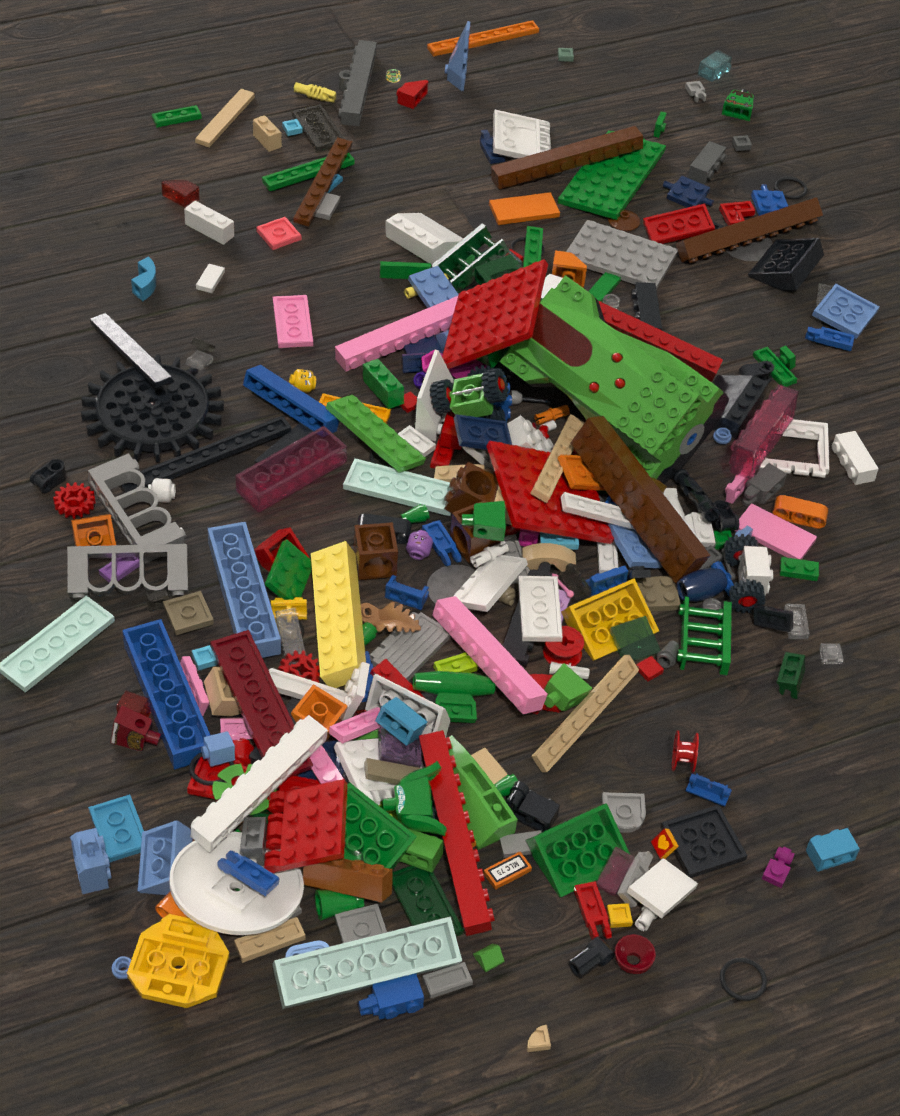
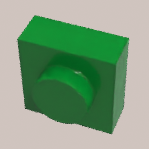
M786 345L781 347L779 359L789 370L795 368L796 356Z

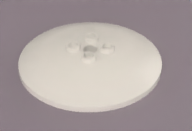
M231 832L211 852H208L198 842H191L174 859L169 878L172 897L186 916L205 928L231 935L258 934L280 926L296 912L302 900L304 881L300 868L273 873L280 878L279 884L266 896L230 875V873L226 874L221 871L217 862L221 858L227 860L226 853L230 850L243 856V852L240 851L242 832ZM249 857L250 860L257 863L256 857ZM239 888L240 891H233L231 889Z

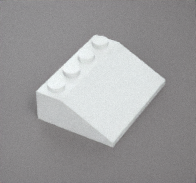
M397 213L386 220V237L426 262L431 263V265L463 239L422 213Z
M435 350L417 397L415 429L432 441H436L438 434L441 435L442 422L445 421L447 413L438 414L435 411L436 408L433 407L434 403L431 402L432 397H430V393H432L430 391V388H432L431 384L445 379L451 380V383H454V379L439 350Z

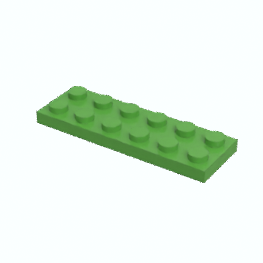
M350 395L327 403L326 409L399 473L424 464L426 458L361 403L357 397Z

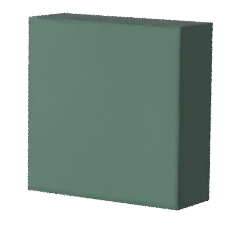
M558 48V61L573 62V48Z

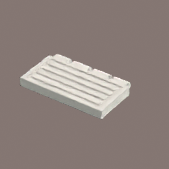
M500 555L494 561H488L480 565L454 596L467 609L488 612L528 565L526 558Z

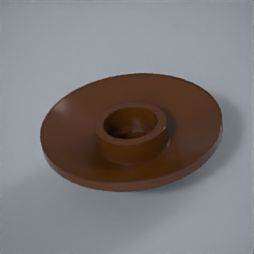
M624 210L620 213L617 220L608 218V222L617 230L632 231L639 227L640 218L634 212Z

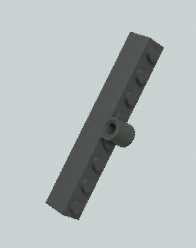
M359 40L358 46L354 48L350 70H343L339 73V89L344 91L338 115L341 118L342 125L360 126L376 58L377 42Z

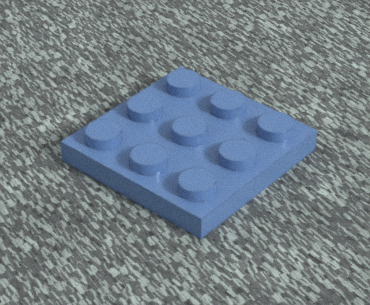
M835 284L816 307L812 316L844 333L854 335V338L857 339L876 315L879 306Z

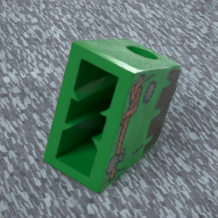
M745 89L741 91L732 90L724 101L722 115L750 121L754 95L748 93Z

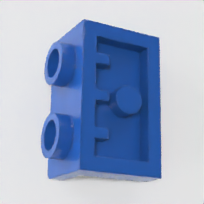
M624 565L603 573H597L591 576L590 579L584 580L583 585L592 597L626 582L628 570Z

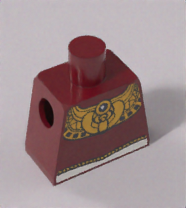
M121 705L114 720L110 743L142 751L146 742L157 746L162 734L151 730V718Z

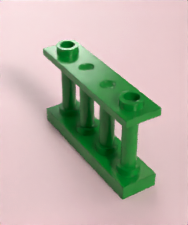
M685 597L684 603L679 606V615L682 616L681 650L678 649L677 661H680V670H684L686 660L716 664V666H720L719 674L728 675L731 664L732 602L724 601L722 609L711 610L689 607V597ZM688 615L717 618V620H720V624L711 625L688 622ZM688 630L717 633V635H720V639L717 641L688 637ZM687 645L717 648L720 654L713 656L688 653Z

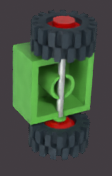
M496 368L484 371L482 374L454 379V384L448 379L435 381L431 384L432 388H430L432 392L430 393V397H432L431 402L434 403L433 407L436 408L435 411L438 414L453 411L455 415L472 417L491 415L494 403L507 400V392H509L507 388L508 383H506L507 378L504 377L502 369Z

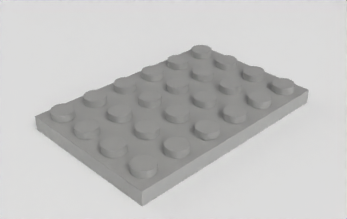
M590 220L585 222L566 251L573 253L587 265V269L602 274L607 272L621 277V280L635 284V282L656 283V290L678 254V250L671 246H666Z

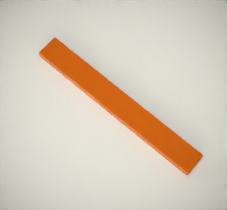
M532 20L470 34L468 49L539 33V27ZM460 37L427 44V49L433 57L452 53Z

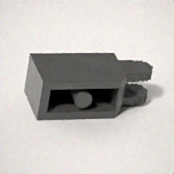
M770 463L764 468L761 467L754 477H750L746 482L747 488L744 492L745 497L742 500L743 505L749 507L751 503L754 504L755 502L765 504L784 486L787 473Z

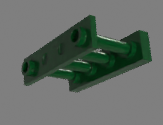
M481 224L431 266H439L442 272L452 279L450 283L456 292L460 293L475 280V267L504 257L510 251L503 239L497 243L492 241V236L487 227ZM482 245H488L490 249L482 254L478 250ZM473 254L477 259L469 264L465 259ZM461 265L464 270L456 275L452 270Z

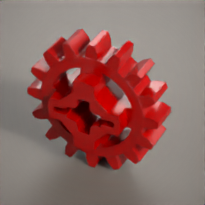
M74 482L73 486L67 483L66 488L61 486L60 491L55 492V497H53L55 510H58L60 515L65 513L66 518L69 515H72L73 519H75L76 515L82 518L83 513L90 514L89 509L93 510L94 504H96L94 491H91L90 486L84 488V483L80 484V486H77L76 482Z
M294 650L292 655L288 653L285 659L280 661L281 666L277 669L318 683V679L321 678L320 673H318L320 666H316L318 659L312 660V654L310 653L306 656L304 650L300 654L296 650ZM297 661L296 664L289 665L291 662Z

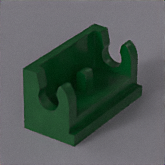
M785 652L777 679L781 695H784L785 690L791 691L790 695L792 698H798L805 673V655Z

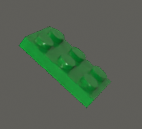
M286 539L280 545L264 585L284 600H293L295 597H301L312 570L311 559Z

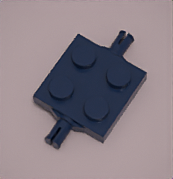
M681 176L675 184L667 181L663 183V187L670 189L667 199L687 208L701 204L712 207L714 200L706 198L710 187L687 177Z

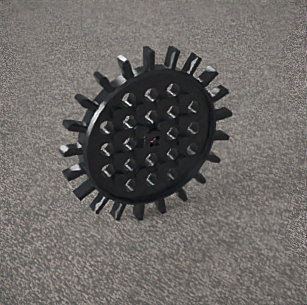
M156 354L154 360L172 376V382L156 388L137 368L133 366L126 369L118 361L116 362L118 373L114 376L109 375L103 370L100 371V380L105 382L103 386L91 382L88 383V392L96 394L97 397L82 396V407L95 408V410L81 411L82 422L97 420V422L86 426L88 436L103 431L104 434L97 438L98 446L101 448L110 441H114L117 443L114 447V455L117 457L125 448L134 450V459L137 462L141 457L142 451L153 452L156 462H160L161 451L172 449L174 455L178 457L181 455L179 446L188 443L195 450L199 448V441L195 438L198 434L209 439L213 438V429L206 427V423L220 426L222 424L221 415L209 413V411H224V400L209 401L211 398L221 396L220 386L205 389V386L212 383V375L209 373L197 379L195 377L198 373L197 364H194L185 371L180 368L179 357L175 358L172 365H166L161 363L160 355Z

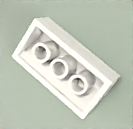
M377 674L373 676L365 711L376 707L381 709L382 705L397 697L428 721L422 735L444 730L446 738L450 718L445 708Z

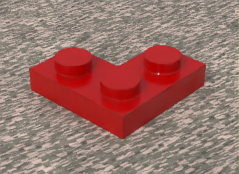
M751 201L720 204L719 207L728 226L744 221L743 217L755 215V209Z

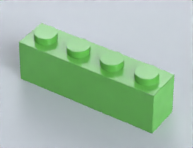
M407 828L417 838L400 862L433 873L443 855V840Z

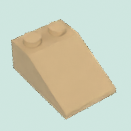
M213 667L204 680L212 715L233 716L241 714L221 668Z

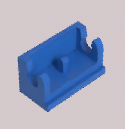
M392 575L386 584L385 598L422 610L429 596V587L424 586L421 591L397 583L395 580L397 576Z

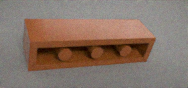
M342 858L303 867L304 885L378 902H383L392 894V869L384 868L380 864L371 865L364 863L362 860L352 861Z

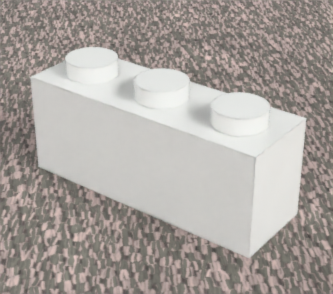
M194 201L184 209L185 225L223 245L234 237L233 220L197 201Z
M856 431L836 434L832 443V450L837 454L841 465L846 469L848 477L852 479L855 485L875 481L878 467Z

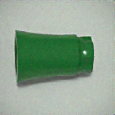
M316 890L315 906L318 918L322 921L335 916V914L364 907V898L329 890Z

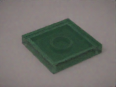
M646 616L613 626L609 629L621 658L624 655H630L635 662L656 655L661 651Z

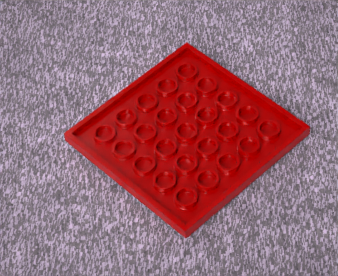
M545 259L459 293L442 356L448 369L532 338L548 263Z
M488 442V453L512 527L607 544L613 542L614 537L608 526L609 523L564 512L562 508L561 496L564 492L600 501L597 490L571 489L564 472H562L547 503L531 494L551 452L502 442Z

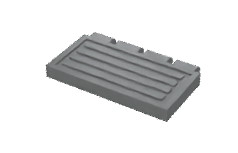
M416 612L411 613L415 614L414 621L419 620L420 631L411 632L409 630V632H405L402 628V631L398 632L396 628L392 635L390 634L380 644V647L378 646L370 654V660L374 667L384 659H387L409 681L414 673L451 638V635L438 622L422 612L419 614Z

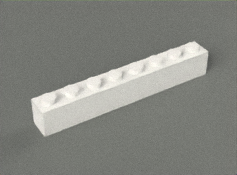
M310 715L304 720L300 719L290 733H285L275 747L272 746L267 750L265 757L261 761H255L246 775L242 774L231 789L227 788L216 803L212 802L202 817L198 816L191 823V837L208 852H211L244 820V817L250 815L271 792L280 786L326 741L328 730Z

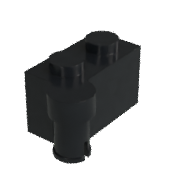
M521 781L514 783L511 788V794L506 800L509 807L513 804L511 810L518 819L517 821L537 831L541 830L543 832L552 828L559 814V804L538 795Z

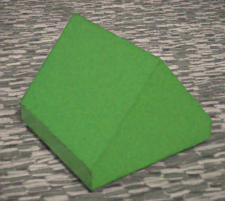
M490 944L473 954L485 973L504 963L500 946L496 944Z

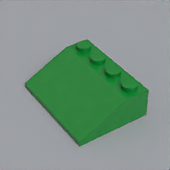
M349 782L347 784L344 858L352 861L362 860L364 863L371 865L380 864L384 868H389L393 871L417 836Z
M607 803L526 839L534 860L559 898L573 892L575 885L594 882L631 864L633 861Z

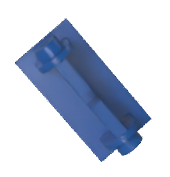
M698 773L696 775L691 774L690 782L686 788L687 792L722 806L726 805L732 791L728 788V785L725 786L715 781L711 782L710 779L702 777Z

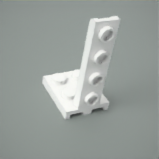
M362 662L358 669H354L351 680L348 679L345 691L273 668L269 669V673L278 692L281 694L302 699L314 684L348 705L342 720L344 721L352 718L365 696L370 664Z

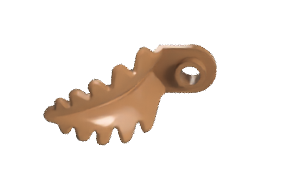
M390 602L383 609H378L370 603L361 604L362 622L371 623L378 632L383 631L385 627H387L389 632L394 627L397 628L398 632H401L402 628L405 632L421 630L419 620L414 621L415 614L409 615L410 609L402 612V604L394 608L395 603ZM365 609L368 610L369 615L365 614Z

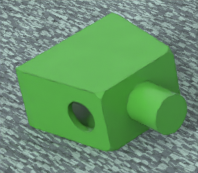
M563 663L544 689L547 693L545 705L549 708L555 705L561 711H566L580 704L590 693L592 687Z

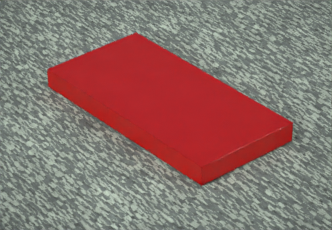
M705 204L643 218V224L649 239L660 244L698 236L715 230Z

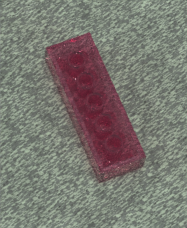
M778 385L775 390L770 392L769 398L763 401L761 409L755 412L754 418L749 420L746 429L741 431L738 440H734L731 446L733 451L729 461L731 473L747 479L753 477L794 420L799 391Z
M322 426L237 474L236 491L258 512H261L346 463L347 446L325 426Z

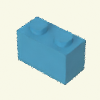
M397 697L382 705L375 720L406 746L422 735L428 721Z
M846 828L833 830L823 836L816 835L812 837L806 852L818 872L854 861L860 848L849 829Z

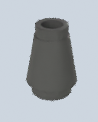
M669 641L658 652L657 662L663 668H669L675 664L679 644L675 641Z

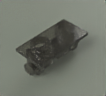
M569 563L566 566V571L558 573L568 589L574 592L576 601L592 597L590 595V585H588L583 577H580L581 573L575 564Z

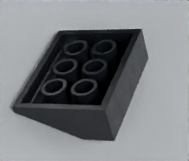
M820 238L776 239L748 273V276L780 290H797L824 256Z
M718 375L713 384L720 388L730 399L725 407L724 415L716 423L713 430L717 431L718 428H727L730 431L731 437L737 440L764 400L769 382L755 376Z

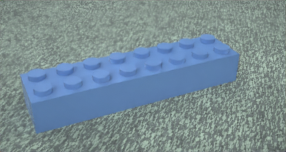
M246 522L208 528V544L233 633L236 634L249 630L262 658L281 654V638Z

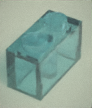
M719 50L715 51L700 62L698 75L711 82L715 81L731 69L732 57Z

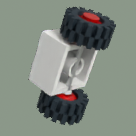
M741 534L738 537V535H734V538L730 537L729 541L726 540L724 544L727 563H730L731 566L736 564V567H738L739 584L735 582L734 586L730 587V602H732V608H736L737 612L741 610L742 613H745V611L752 613L751 610H754L757 604L765 605V595L769 593V581L773 580V570H770L771 555H768L767 547L758 546V541L755 540L754 536L751 537L747 534L745 537L744 534Z

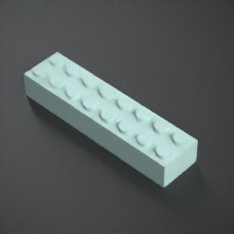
M451 917L274 960L272 966L282 1008L286 1009L372 987V984L457 965L462 962Z

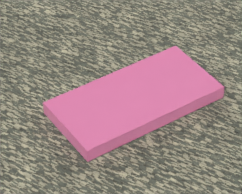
M307 295L273 297L278 348L313 346Z
M752 503L739 518L738 530H742L748 525L753 529L752 536L755 537L758 543L787 558L802 560L817 539V536Z

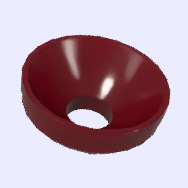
M627 935L622 937L616 944L615 960L619 967L628 973H644L651 968L655 961V948L643 936ZM634 955L639 958L640 962L637 965H632L627 961V957Z

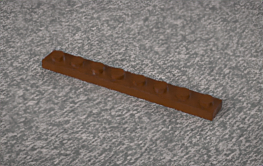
M337 137L294 216V223L310 226L352 147V141Z

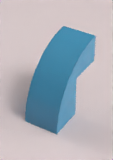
M150 257L138 262L139 276L131 279L132 293L142 301L150 297L156 288V270L154 262Z

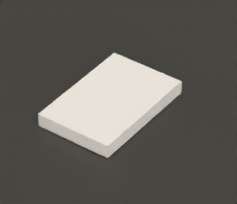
M663 858L629 886L627 893L657 916L663 918L693 892L698 883Z

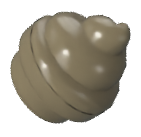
M509 586L498 601L512 606L515 598V589Z

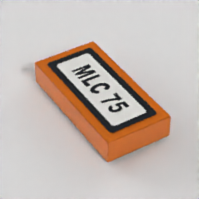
M519 851L484 869L483 874L496 890L531 872L532 867Z

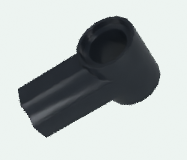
M598 936L586 946L584 951L571 959L568 965L576 977L582 978L597 966L603 967L608 964L615 956V952Z

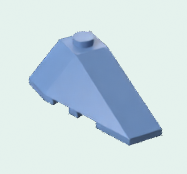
M467 21L450 56L449 64L445 66V74H448L447 80L461 91H464L470 35L469 21Z

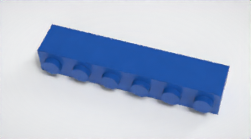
M262 365L246 370L243 386L322 437L337 431L339 420L326 409V406Z

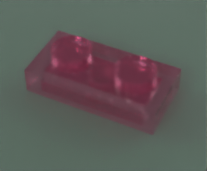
M615 847L596 882L597 887L614 896L635 857Z

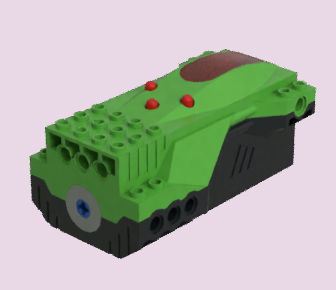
M566 275L555 289L551 287L540 302L532 338L511 345L510 349L500 360L503 365L532 387L559 388L568 395L586 420L590 417L604 416L649 476L663 484L673 479L674 474L679 469H682L714 429L716 423L721 420L730 399L720 388L672 354L616 331L605 322L599 301Z

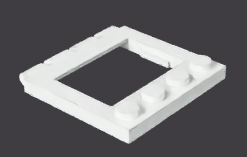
M757 415L756 466L760 469L770 463L787 474H791V470H793L795 475L809 476L810 472L813 477L825 478V475L829 472L828 423ZM766 434L818 440L819 464L766 458Z

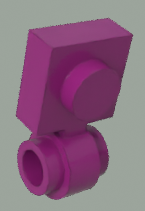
M778 847L774 856L777 861L770 859L762 880L782 888L791 869L786 864H791L795 853H792V850L787 847Z

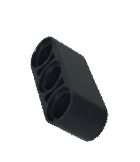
M360 514L356 524L393 522L396 542L398 544L408 542L412 523L407 519L373 514Z

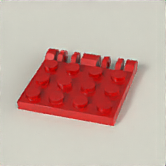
M345 779L287 792L275 791L269 794V811L274 814L268 816L266 848L271 851L265 853V869L271 873L344 858L348 786Z

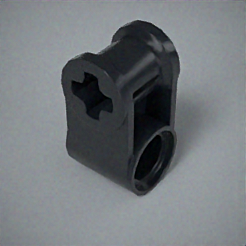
M769 361L745 364L740 367L739 374L755 376L770 383L774 365Z
M60 459L51 460L31 474L30 482L33 485H37L42 493L50 492L67 478L64 462Z
M724 500L714 501L713 506H716L720 511L719 517L712 521L717 531L723 532L727 529L738 530L739 518L729 503Z

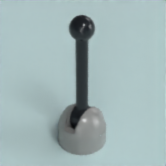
M511 390L510 392L512 405H518L522 401L546 403V405L552 404V399L550 398L546 400L523 397L518 391Z

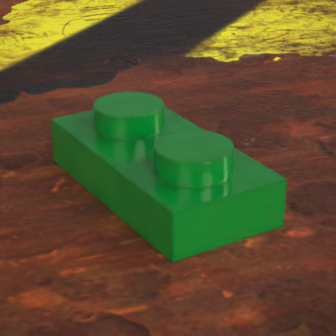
M781 557L779 576L817 581L819 577V562Z

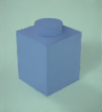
M228 731L204 737V746L201 747L203 758L208 760L210 767L235 760V745Z

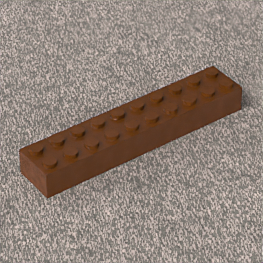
M604 416L588 418L570 442L572 447L615 504L619 506L621 512L675 584L685 575L699 570L711 555Z

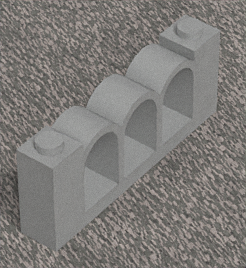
M129 453L88 470V482L130 545L184 544L186 534L183 528H179L176 522L171 523L170 513L166 509L158 507L157 494L153 490L145 488L144 475L138 471V462L132 459ZM125 483H134L139 486L117 497H114L110 489ZM137 502H147L152 505L129 517L123 510V508ZM151 521H160L165 524L163 527L143 536H140L136 530L137 527ZM145 557V563L159 557Z
M187 544L67 547L68 595L73 597L74 600H81L85 596L89 597V591L97 596H105L113 592L115 588L123 595H134L141 591L142 588L155 595L163 594L167 590L173 597H181L184 594H188ZM167 556L168 575L165 583L157 587L147 584L145 581V557ZM89 558H112V577L107 586L96 588L90 584ZM117 558H140V576L134 586L123 587L117 582Z

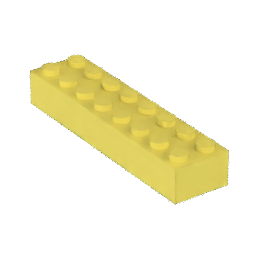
M346 541L311 553L320 677L327 686L334 688L346 685L348 679L351 680L354 669H358L362 662L366 663L356 554Z

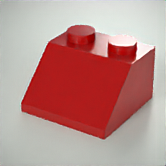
M291 527L276 531L254 549L257 560L267 571L270 572L280 545L286 539L309 557Z

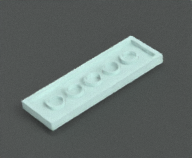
M354 459L343 483V489L412 507L425 504L428 511L447 516L451 515V512L444 509L446 504L444 498L451 489L449 487L450 482L407 471L399 473L391 467Z
M85 596L0 662V673L21 690L27 692L115 621L114 616L88 596Z

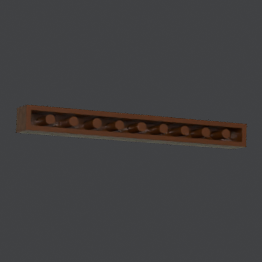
M636 126L493 165L491 166V180L498 189H503L643 149V134Z
M816 197L676 243L681 262L688 261L692 263L697 261L698 257L702 256V259L712 256L711 253L713 252L716 254L725 252V248L728 247L729 250L739 247L738 244L740 243L744 246L752 243L753 239H756V241L765 239V235L768 234L769 237L779 234L778 231L780 230L783 233L790 231L792 226L799 228L804 226L805 222L809 224L817 222V218L823 216Z

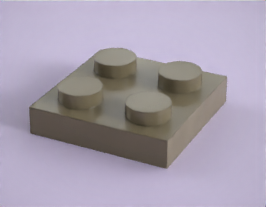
M670 576L636 578L637 585L650 611L679 610L680 600L677 587Z
M201 591L163 601V607L175 635L214 625V619Z

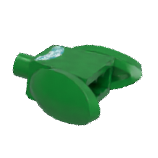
M436 761L429 766L404 776L399 784L394 786L395 797L383 799V808L386 812L396 810L398 820L409 829L445 836L447 828L438 820L433 819L430 781L441 771L442 767L439 762Z

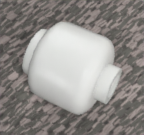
M155 478L152 485L148 484V488L157 494L158 503H170L172 499H175L176 485L170 479Z

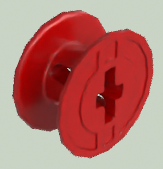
M562 626V642H545L543 649L544 658L549 664L551 662L568 665L571 663V666H576L582 658L584 638L575 628Z
M679 730L676 731L672 753L673 772L676 769L677 762L691 763V773L694 774L699 746V734L697 732L693 742L680 741Z

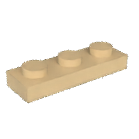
M295 917L272 930L235 939L234 945L242 963L303 941L305 940V933L298 918Z

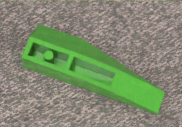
M449 736L452 749L448 750L449 755H454L457 766L453 768L454 774H459L461 786H457L458 791L463 792L466 802L465 805H462L463 811L468 810L470 818L467 828L468 830H473L476 847L479 850L499 841L500 838L506 835L514 834L518 819L476 760L453 736Z

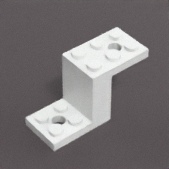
M521 415L507 423L512 445L546 452L552 451L554 447L552 441L549 438L546 439L539 429L536 430L529 420L526 421ZM463 447L467 453L484 465L486 469L489 468L494 471L488 450Z

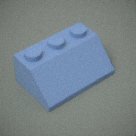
M176 820L142 832L138 892L167 895L169 893L170 870L174 859L183 848L193 841L190 828Z

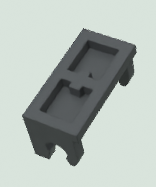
M244 817L240 851L247 858L256 857L258 865L264 866L267 850L266 817Z

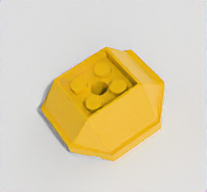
M168 914L160 922L141 933L127 971V978L143 999L189 1008L217 997L229 960V951L218 932L205 928L190 918ZM176 966H183L180 969L174 968Z

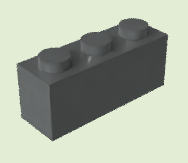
M709 141L690 165L688 178L705 185L709 179H712L714 172L719 170L720 164L725 162L727 154H725L726 147Z

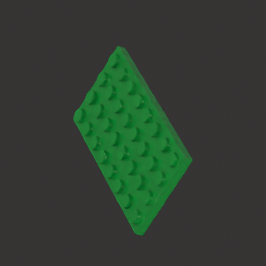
M643 139V149L582 166L559 196L558 204L617 220L620 213L624 211L666 151V145Z

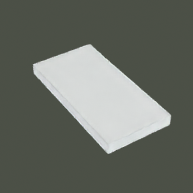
M519 576L522 641L562 642L558 577Z

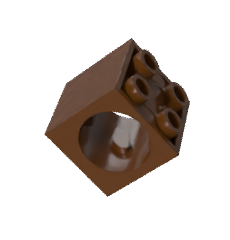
M470 462L464 468L460 467L456 478L453 477L450 481L449 487L451 489L444 498V501H446L444 509L453 513L484 500L486 502H494L499 486L496 476Z
M474 504L452 513L450 537L469 564L471 563V556L484 551V548L488 546L492 547L501 542L474 537L473 526L461 525L462 514H473Z
M393 522L354 525L353 551L356 554L358 580L387 578L392 575L397 576L398 548Z

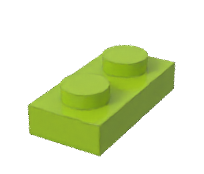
M466 652L436 661L433 664L435 671L467 673L478 671V665Z

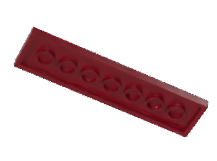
M246 630L211 641L210 647L263 759L267 750L272 746L275 747L285 733H290L295 725L250 631ZM310 757L290 776L311 770L313 763Z

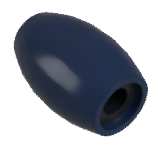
M717 568L693 571L677 582L679 597L683 601L685 597H689V602L710 599L727 587L725 573Z

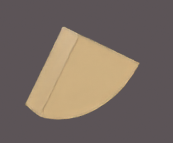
M547 1025L538 1027L531 1034L528 1040L527 1052L550 1050L551 1043Z

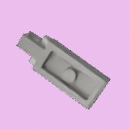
M649 851L639 852L633 859L617 894L625 903H629L630 908L635 907L638 900L628 894L627 890L629 886L649 871L648 867L653 859Z

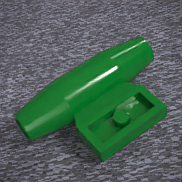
M432 671L414 673L413 689L438 695L434 703L446 709L450 722L475 723L477 714L476 701H474L473 697L493 695L495 692V683L489 677L474 673Z

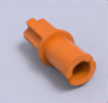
M563 405L535 414L534 419H539L536 421V424L540 425L552 420L556 421L558 418L569 415V407Z

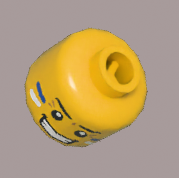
M297 369L294 374L290 375L289 383L304 393H310L311 390L315 389L316 376L310 370Z

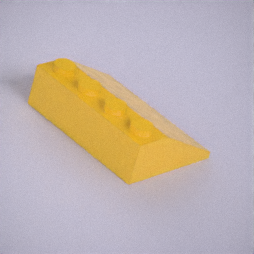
M635 578L561 611L567 625L578 630L583 636V648L593 661L659 632Z

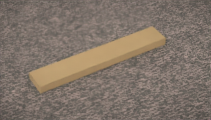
M240 89L195 138V143L210 147L255 98V93Z

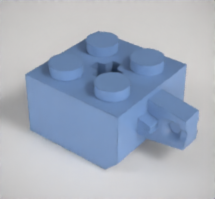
M96 828L73 834L70 839L82 894L109 888L108 879H111L108 855L105 852L103 836H98Z

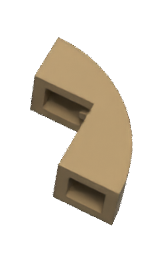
M538 543L523 547V558H526L527 567L531 570H538L540 564L544 561L549 562L550 565L554 564L563 574L576 568V553L567 547L552 543Z

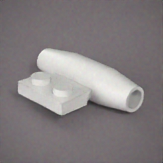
M674 494L666 495L665 497L704 547L710 545L714 547L716 542L712 524L704 518V514L692 512L685 516L677 496Z

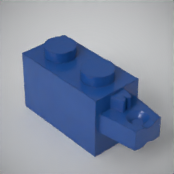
M416 973L372 984V994L358 1002L360 1014L367 1015L373 1013V1015H378L379 1019H392L398 1014L419 1011L423 1008L424 995Z

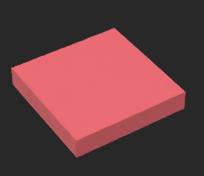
M286 217L256 227L257 233L272 250L302 240V235Z

